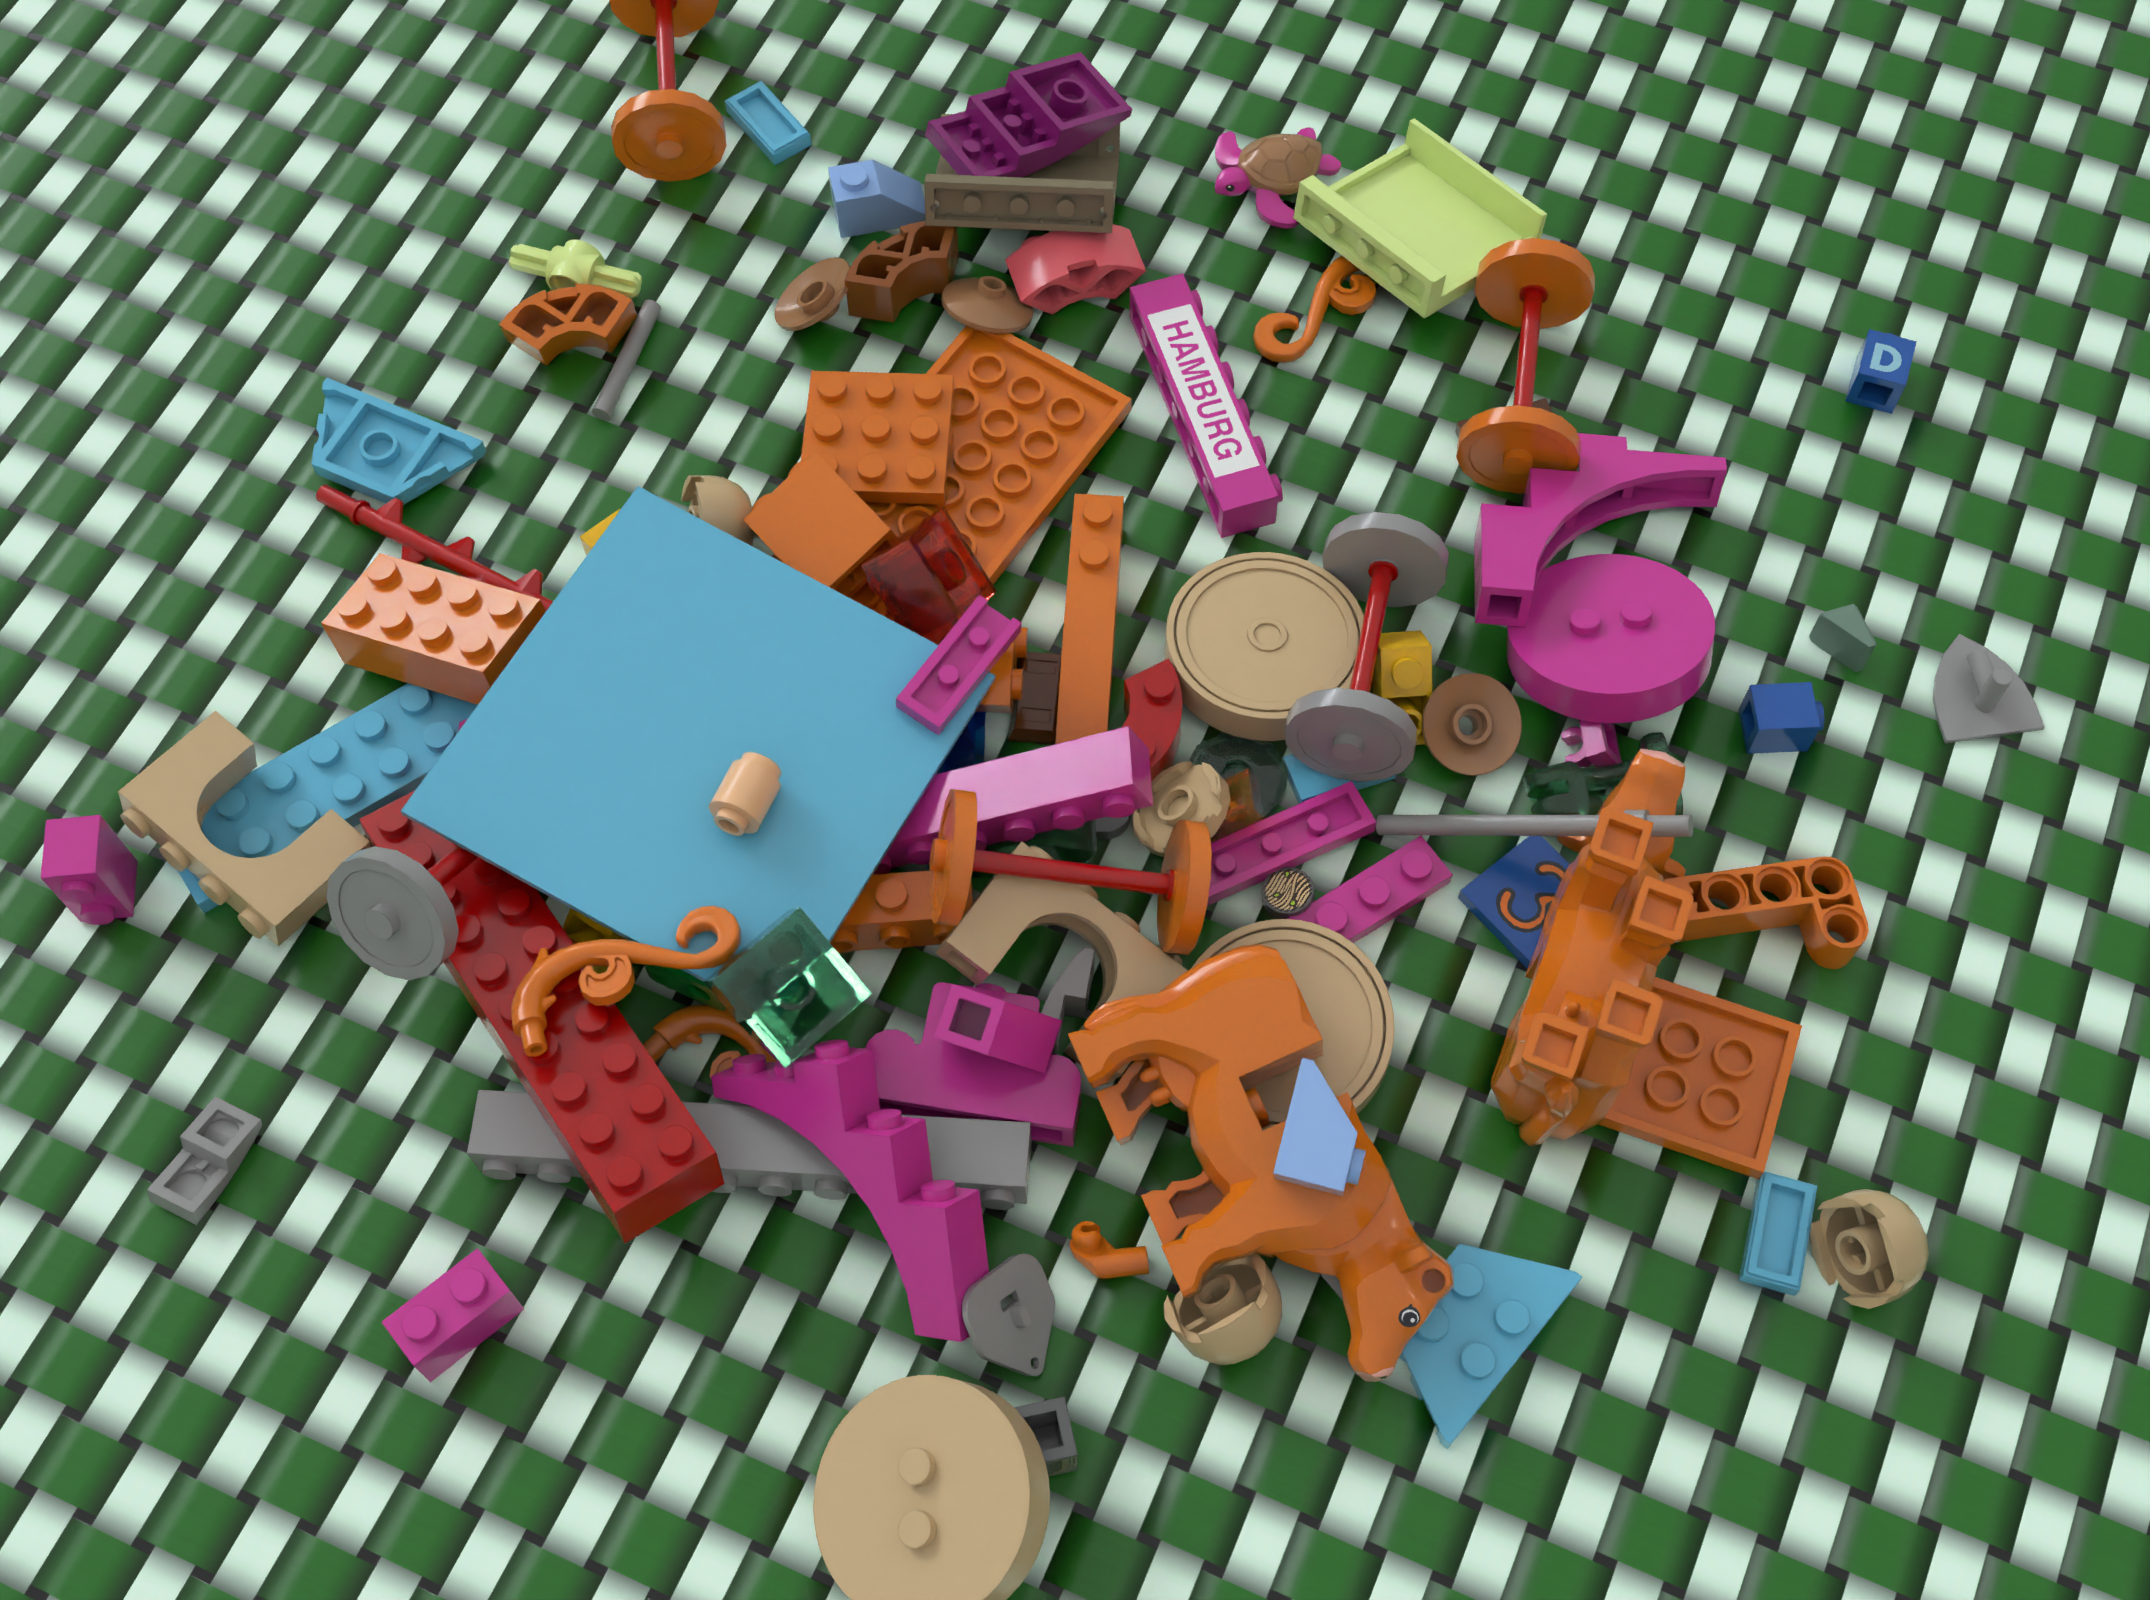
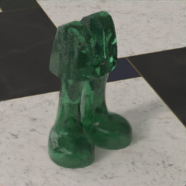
M1662 732L1647 733L1639 741L1636 752L1637 754L1642 748L1665 752L1669 755L1668 744ZM1634 757L1618 764L1578 767L1576 762L1566 761L1526 775L1523 778L1527 797L1532 801H1537L1531 807L1532 815H1597L1608 795H1588V792L1615 788L1624 778ZM1680 793L1677 800L1676 815H1683L1682 793Z

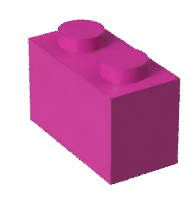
M92 815L46 820L41 879L80 922L92 925H105L117 918L133 917L138 860L102 816Z
M477 1248L385 1318L382 1324L413 1366L431 1383L522 1312L524 1308Z

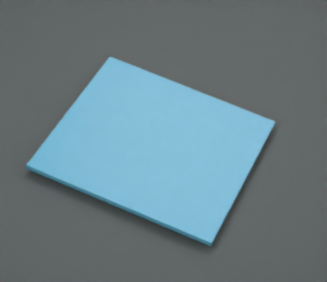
M637 486L401 809V813L410 820L629 941L678 952L698 954L712 947L717 942V935L713 932L705 931L696 934L690 940L688 949H683L678 946L675 938L681 921L690 911L702 906H717L728 910L736 917L741 928V944L735 955L727 963L715 968L681 970L780 1024L992 686L996 675L989 672L938 736L896 707L897 696L938 647L937 644ZM746 752L758 753L771 759L781 769L782 774L779 778L781 788L757 832L751 834L744 833L741 836L731 835L721 830L715 824V817L709 810V804L732 762L740 760Z

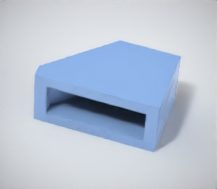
M873 159L828 167L832 201L841 238L896 229L907 224L925 221V199L919 181Z
M1306 1058L1301 1060L1273 1175L1275 1179L1343 1196L1346 1183L1358 1185L1366 1150L1355 1148L1358 1133L1314 1060Z

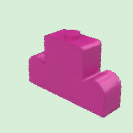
M939 982L933 987L922 1042L920 1044H915L914 1040L907 1033L894 1029L884 1030L875 1034L865 1047L866 1049L873 1050L880 1110L897 1109L901 1111V1115L1031 1122L1032 1141L1074 1147L1081 1108V1074L1077 1066L1069 1058L1051 1055L1046 1072L1042 1073L934 1038L952 985L950 983ZM980 983L975 985V987L958 985L1040 1013V1002L1034 996L1008 993L1004 988L990 983Z

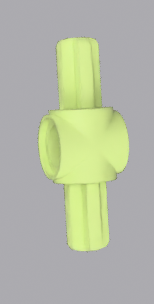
M569 240L565 243L564 247L556 245L551 251L523 244L514 245L510 251L509 265L512 269L545 277L551 290L575 287V284H590L612 289L629 298L638 297L641 291L642 276L639 273L605 265L602 254L594 246L581 240Z

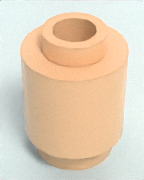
M746 752L740 760L733 761L709 804V810L715 817V824L721 830L735 836L757 832L781 788L779 778L782 772L779 766L771 759L754 752Z

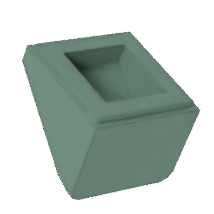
M1855 604L1821 613L1809 635L1810 640L1816 646L1854 672L1863 670L1877 644Z

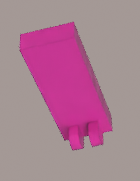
M981 595L975 599L896 698V707L938 736L1021 632L1022 623L1014 617L1012 620H1009L988 606V600Z

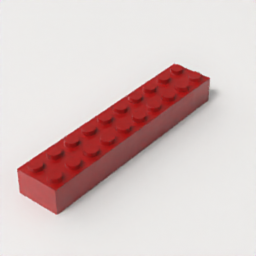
M415 790L359 819L371 847L377 846L397 850L422 864L427 871L457 847L456 844L402 815L401 809ZM479 857L445 884L443 889L454 907L459 933L455 951L444 961V964L624 1243L629 1242L724 1185L725 1182L715 1149L614 1003L611 1005L595 1006L583 997L578 981L584 968L573 972L561 980L549 995H555L556 1001L545 1012L547 1027L544 1030V1035L548 1048L546 1052L535 1057L525 1054L522 1039L514 1033L512 1025L511 1005L515 991L524 976L531 970L541 948H547L548 954L551 955L559 949L574 945L538 891Z

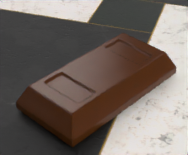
M1027 652V658H1018L1017 669H1023L1022 700H1013L1008 741L1055 745L1061 654Z

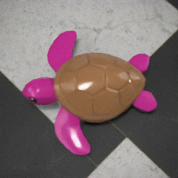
M1311 127L1303 128L1297 134L1268 135L1251 142L1242 150L1238 147L1235 134L1230 131L1219 136L1215 145L1216 162L1223 171L1218 175L1214 188L1215 193L1226 196H1238L1246 190L1256 193V211L1262 221L1279 228H1294L1299 225V222L1293 219L1295 210L1283 203L1280 197L1297 193L1299 182L1311 175L1316 176V173L1326 176L1337 174L1341 169V162L1330 154H1322L1321 143L1316 141V133Z

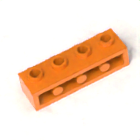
M933 871L872 875L824 953H846L858 950L900 949L913 946L941 945L955 926L935 924L932 921L931 893ZM972 877L963 915L974 902Z

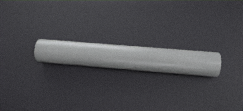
M648 299L644 301L592 409L593 415L601 420L610 419L661 311V306L653 300Z

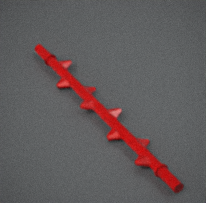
M322 485L316 493L318 502L349 517L353 524L364 525L401 544V559L421 564L425 560L430 559L462 577L539 598L546 611L553 603L552 600L542 596L543 573L533 569L517 581L507 578L472 560L475 541L472 538L465 537L449 546H445L402 523L403 502L397 498L392 499L375 510L371 508L370 503L367 501H358L329 485Z

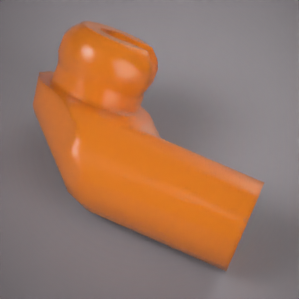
M1090 1221L1081 1222L1073 1228L1071 1233L1072 1239L1069 1245L1074 1258L1094 1276L1101 1279L1149 1274L1146 1246L1115 1249L1100 1234V1226Z

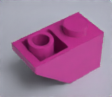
M952 984L934 1038L1045 1073L1062 1020Z

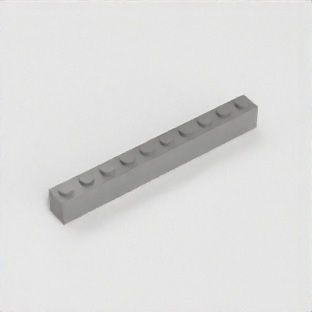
M478 1090L467 1154L478 1170L482 1171L483 1175L494 1179L510 1180L516 1177V1173L537 1174L539 1179L552 1183H567L571 1180V1177H582L528 1093ZM682 1102L717 1153L725 1184L712 1192L732 1193L736 1191L737 1187H754L766 1195L788 1196L792 1193V1190L814 1191V1195L830 1200L844 1199L847 1197V1193L858 1194L845 1175L811 1141L780 1119L751 1106ZM901 1115L903 1117L923 1118L926 1120L933 1181L952 1180L955 1182V1187L978 1189L981 1205L990 1209L1007 1210L1013 1208L1014 1203L1027 1204L1032 1145L1031 1122Z

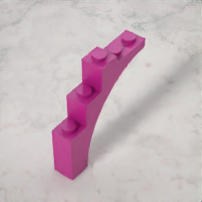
M1578 433L1581 441V454L1577 471L1530 468L1523 507L1481 503L1474 539L1475 623L1526 627L1534 587L1541 572L1557 552L1579 535L1609 520L1641 511L1671 507H1717L1727 473L1726 458L1627 450L1626 437Z
M828 1040L817 1043L814 1046L815 1052L802 1058L766 1062V1057L762 1054L740 1056L732 1060L733 1067L712 1075L714 1097L747 1104L780 1119L811 1141L845 1175L870 1209L892 1251L907 1292L915 1335L962 1342L970 1336L962 1317L963 1298L972 1284L989 1273L980 1192L978 1189L955 1187V1182L952 1180L933 1181L926 1120L923 1118L901 1116V1111L897 1109L880 1110L873 1050L849 1047L847 1040Z

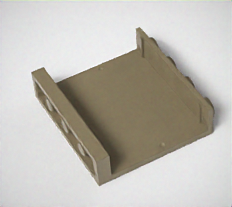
M941 114V118L952 114ZM1120 124L1066 157L1023 178L958 175L940 154L936 174H926L925 226L1112 233L1119 170ZM1112 145L1114 149L1109 150L1108 146Z

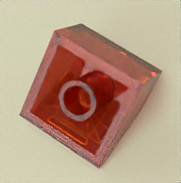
M945 507L935 511L880 548L861 565L866 573L870 588L876 595L882 598L893 615L894 622L932 642L945 637L979 595L989 600L997 592Z

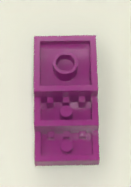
M1079 52L1009 72L1005 87L969 96L965 111L928 121L925 136L958 175L1023 178L1091 143L1129 118L1132 108L1090 61Z

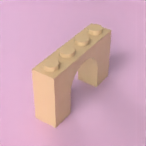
M214 711L118 791L123 809L120 817L135 835L140 838L149 835L161 846L159 851L162 856L176 870L182 872L187 868L199 878L198 884L213 902L218 905L227 902L239 913L237 916L238 920L250 934L258 939L265 935L279 947L328 903L326 894L330 875L353 853L370 848V841L335 811L330 809L289 846L268 856L257 858L238 857L215 847L202 832L204 818L219 798L257 767L254 743L217 711Z
M1022 841L1010 853L1053 859L1041 848L1036 846L1028 847ZM1001 874L993 875L965 912L958 927L955 926L935 952L972 982L979 985L992 973L1021 932L1039 925H1057L1068 928L1082 936L1095 949L1103 973L1102 993L1093 1011L1107 1002L1130 996L1159 993L1188 971L1182 966L1183 961L1178 954L1164 952L1161 950L1160 945H1155L1140 933L1139 925L1132 918L1121 912L1113 913L1097 900L1098 895L1092 887ZM1084 1024L1082 1025L1080 1030H1085ZM1070 1042L1064 1053L1081 1065ZM1130 1062L1122 1066L1105 1084L1107 1085L1120 1077Z

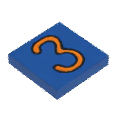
M1528 836L1461 889L1458 899L1528 969L1547 912L1569 863L1542 836Z

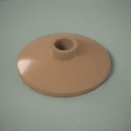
M838 257L828 258L817 262L798 275L778 300L775 308L777 324L786 331H798L818 321L823 322L834 316L839 309L840 301L848 291L844 280L851 267L849 263Z
M993 276L957 279L947 284L942 292L941 301L946 312L963 325L979 331L996 334L1018 332L1025 329L1031 323L1033 317V307L1020 302L1016 289Z
M1467 673L1447 679L1431 693L1423 710L1422 732L1428 750L1442 766L1458 774L1469 776L1482 775L1500 768L1511 758L1521 737L1522 721L1516 700L1503 684L1486 675ZM1462 717H1467L1472 722L1473 728L1469 735L1463 734L1459 729V721Z

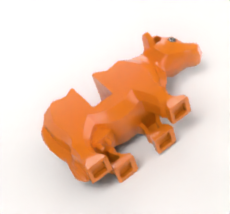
M1642 748L1638 751L1622 781L1602 804L1597 814L1600 816L1593 836H1557L1559 843L1579 854L1576 860L1569 864L1547 912L1537 946L1525 977L1532 979L1525 1001L1509 1024L1504 1045L1491 1081V1088L1505 1119L1519 1125V1137L1529 1146L1542 1144L1548 1137L1562 1141L1600 1124L1618 1094L1628 1084L1634 1059L1639 1049L1647 1046L1652 1041L1664 1002L1660 995L1652 992L1657 966L1670 951L1671 944L1683 938L1694 899L1691 892L1664 882L1665 879L1682 877L1686 874V869L1680 863L1670 858L1674 837H1650L1654 823L1624 813V810H1649L1650 815H1676L1677 800L1683 788L1686 768L1684 763L1665 752Z
M1262 944L1240 946L1204 960L1179 976L1159 993L1130 996L1107 1002L1093 1011L1084 1023L1085 1030L1068 1033L1085 1075L1093 1089L1107 1083L1122 1066L1134 1061L1118 1084L1096 1092L1120 1146L1133 1140L1141 1120L1153 1106L1160 1107L1172 1102L1176 1107L1184 1111L1188 1117L1191 1146L1203 1169L1202 1173L1188 1180L1173 1181L1166 1190H1153L1141 1195L1163 1244L1161 1247L1183 1297L1188 1299L1198 1294L1206 1275L1215 1265L1246 1258L1254 1253L1269 1258L1277 1256L1281 1261L1311 1272L1333 1275L1339 1280L1343 1304L1350 1326L1351 1340L1347 1355L1351 1367L1365 1381L1377 1382L1387 1379L1393 1373L1396 1363L1407 1343L1425 1323L1437 1303L1454 1287L1453 1268L1447 1260L1427 1246L1413 1229L1391 1174L1384 1164L1381 1155L1364 1131L1348 1092L1336 1098L1358 1133L1355 1148L1366 1150L1358 1185L1346 1183L1344 1194L1340 1196L1274 1178L1273 1172L1286 1120L1262 1130V1128L1270 1125L1269 1116L1256 1088L1253 1086L1300 1066L1302 1058L1313 1060L1323 1055L1322 1036L1311 1017L1294 977L1278 950Z

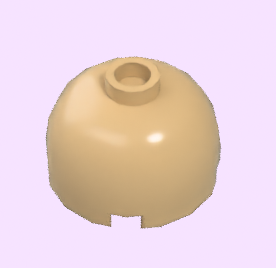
M689 475L686 478L681 501H691L688 513L750 546L753 545V538H760L743 520L752 511V505L748 494L740 485L724 477L712 475Z
M1861 1189L1824 1201L1817 1210H1823L1820 1214V1220L1811 1223L1810 1241L1812 1255L1822 1277L1829 1286L1835 1284L1837 1279L1842 1289L1850 1294V1296L1843 1299L1851 1305L1871 1309L1889 1303L1911 1291L1921 1279L1926 1270L1929 1256L1927 1236L1919 1218L1905 1202L1892 1194Z
M1254 1253L1250 1257L1215 1265L1206 1275L1200 1292L1188 1299L1183 1297L1181 1290L1176 1294L1173 1302L1167 1295L1164 1302V1318L1175 1336L1193 1356L1216 1365L1235 1364L1257 1355L1277 1333L1282 1319L1281 1291L1267 1264L1257 1253Z

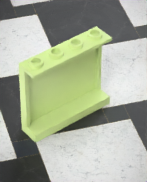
M1414 118L1409 121L1405 144L1334 184L1327 186L1314 175L1299 182L1293 219L1425 319L1475 288L1479 262L1490 250L1509 241L1528 238L1541 239L1547 213Z

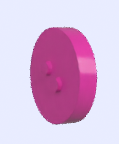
M1596 554L1576 557L1554 564L1544 569L1539 575L1534 587L1526 627L1507 626V661L1511 673L1519 686L1531 698L1552 711L1571 718L1598 723H1626L1645 720L1680 706L1690 699L1703 685L1712 664L1715 616L1702 590L1685 575L1664 564L1642 557L1621 554Z

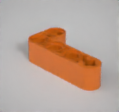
M1822 856L1664 880L1665 883L1691 892L1694 899L1683 938L1678 942L1799 925L1806 950L1811 959L1824 968L1839 969L1846 966L1853 959L1869 932L1868 922L1852 873L1841 860L1833 857ZM1813 884L1824 886L1829 890L1830 894L1819 892ZM1761 891L1773 893L1780 902L1768 900ZM1710 898L1723 901L1729 909H1720L1714 906ZM1828 931L1839 933L1846 943L1834 940Z

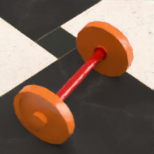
M609 0L611 11L623 25L639 34L656 37L658 90L647 91L632 97L616 111L611 125L612 144L616 157L627 169L645 178L666 182L689 180L709 172L721 161L727 146L723 116L711 102L694 93L676 90L674 37H683L700 30L714 17L719 0Z
M1539 238L1509 241L1490 250L1479 262L1475 295L1480 307L1496 320L1514 327H1521L1513 406L1491 408L1472 416L1461 427L1456 458L1461 470L1476 483L1497 491L1525 493L1530 468L1577 471L1580 461L1581 441L1576 428L1559 415L1533 407L1540 329L1559 327L1577 319L1590 307L1594 294L1595 274L1591 262L1577 249L1559 241Z
M950 789L941 817L938 839H933L930 853L929 870L933 871L931 893L933 923L958 927L966 906L972 871L1157 894V931L1161 950L1167 953L1189 955L1195 948L1204 922L1211 881L1212 849L1210 832L1205 822L1178 820L1172 829L1166 846L1161 873L976 850V793L973 791Z

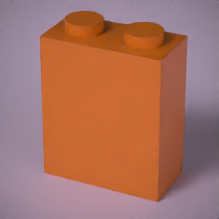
M816 451L808 459L795 464L790 470L788 477L772 493L759 498L754 504L752 511L743 519L784 564L849 598L889 562L885 556L886 551L901 542L893 531ZM898 545V546H896L895 548H893L892 550H890V551L887 553V555H888L889 553H891L892 551H894L895 549H897L898 547H900V546ZM902 548L888 556V558L892 559Z

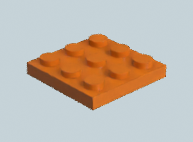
M811 371L801 461L808 459L816 451L864 502L945 505L955 391L954 375Z
M1655 977L1652 992L1660 995L1664 1002L1652 1041L1647 1046L1639 1049L1634 1059L1628 1084L1618 1094L1608 1113L1598 1125L1759 1179L1765 1170L1802 1025Z

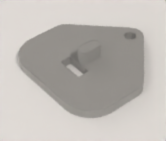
M1016 1254L1007 1258L968 1288L962 1302V1317L975 1351L980 1358L1028 1377H1036L1042 1373L1054 1315L1055 1298L1039 1261L1029 1254ZM1011 1294L1014 1301L1002 1309L999 1302Z

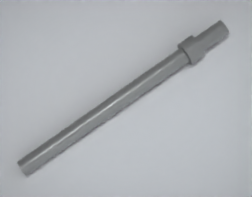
M1624 810V813L1654 823L1650 837H1692L1693 835L1692 815H1650L1649 810ZM1378 815L1376 830L1378 835L1593 836L1600 815Z

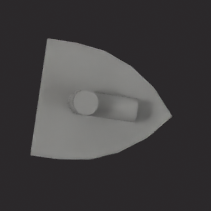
M1959 634L1943 654L1934 677L1933 704L1937 723L1945 744L2043 730L2045 727L2037 705L2021 678L2005 661L1988 648Z

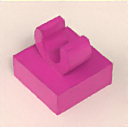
M1579 720L1580 727H1570L1561 733V739L1568 746L1583 743L1579 752L1565 757L1566 763L1572 769L1583 770L1593 764L1603 775L1623 770L1613 723Z

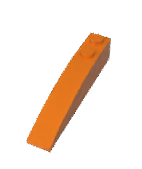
M1074 495L1055 744L1106 732L1109 728L1123 540L1124 496Z

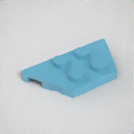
M326 378L323 382L322 391L325 395L323 414H318L316 430L319 438L314 444L311 464L317 475L384 503L397 498L405 505L481 459L487 452L483 441L330 378Z
M1459 1244L1447 1258L1448 1263L1453 1268L1454 1287L1437 1303L1428 1319L1407 1343L1399 1357L1406 1363L1411 1374L1410 1381L1420 1401H1424L1437 1428L1436 1435L1445 1448L1448 1449L1577 1286L1582 1278L1577 1272Z

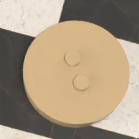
M1252 552L1233 555L1218 560L1198 571L1181 587L1175 596L1167 617L1164 660L1169 658L1176 671L1181 686L1183 704L1205 723L1222 732L1245 739L1259 741L1285 740V725L1288 712L1297 699L1313 691L1350 688L1364 614L1349 589L1330 572L1316 564L1295 556L1272 552Z
M1272 919L1252 923L1228 933L1212 944L1198 958L1192 968L1208 958L1240 946L1262 944L1278 950L1294 977L1311 1017L1323 1039V1055L1313 1060L1335 1097L1348 1092L1358 1115L1378 1091L1388 1069L1394 1043L1395 1026L1392 1002L1387 987L1372 961L1353 942L1341 934L1324 926L1302 920ZM1300 1066L1253 1086L1256 1088L1269 1116L1270 1125L1262 1128V1130L1287 1120Z
M937 1375L905 1377L879 1387L864 1397L843 1418L829 1440L819 1465L814 1488L813 1512L816 1538L821 1555L830 1574L851 1600H1007L1030 1572L1043 1544L1050 1510V1488L1046 1462L1033 1431L1021 1414L1005 1399L982 1386Z

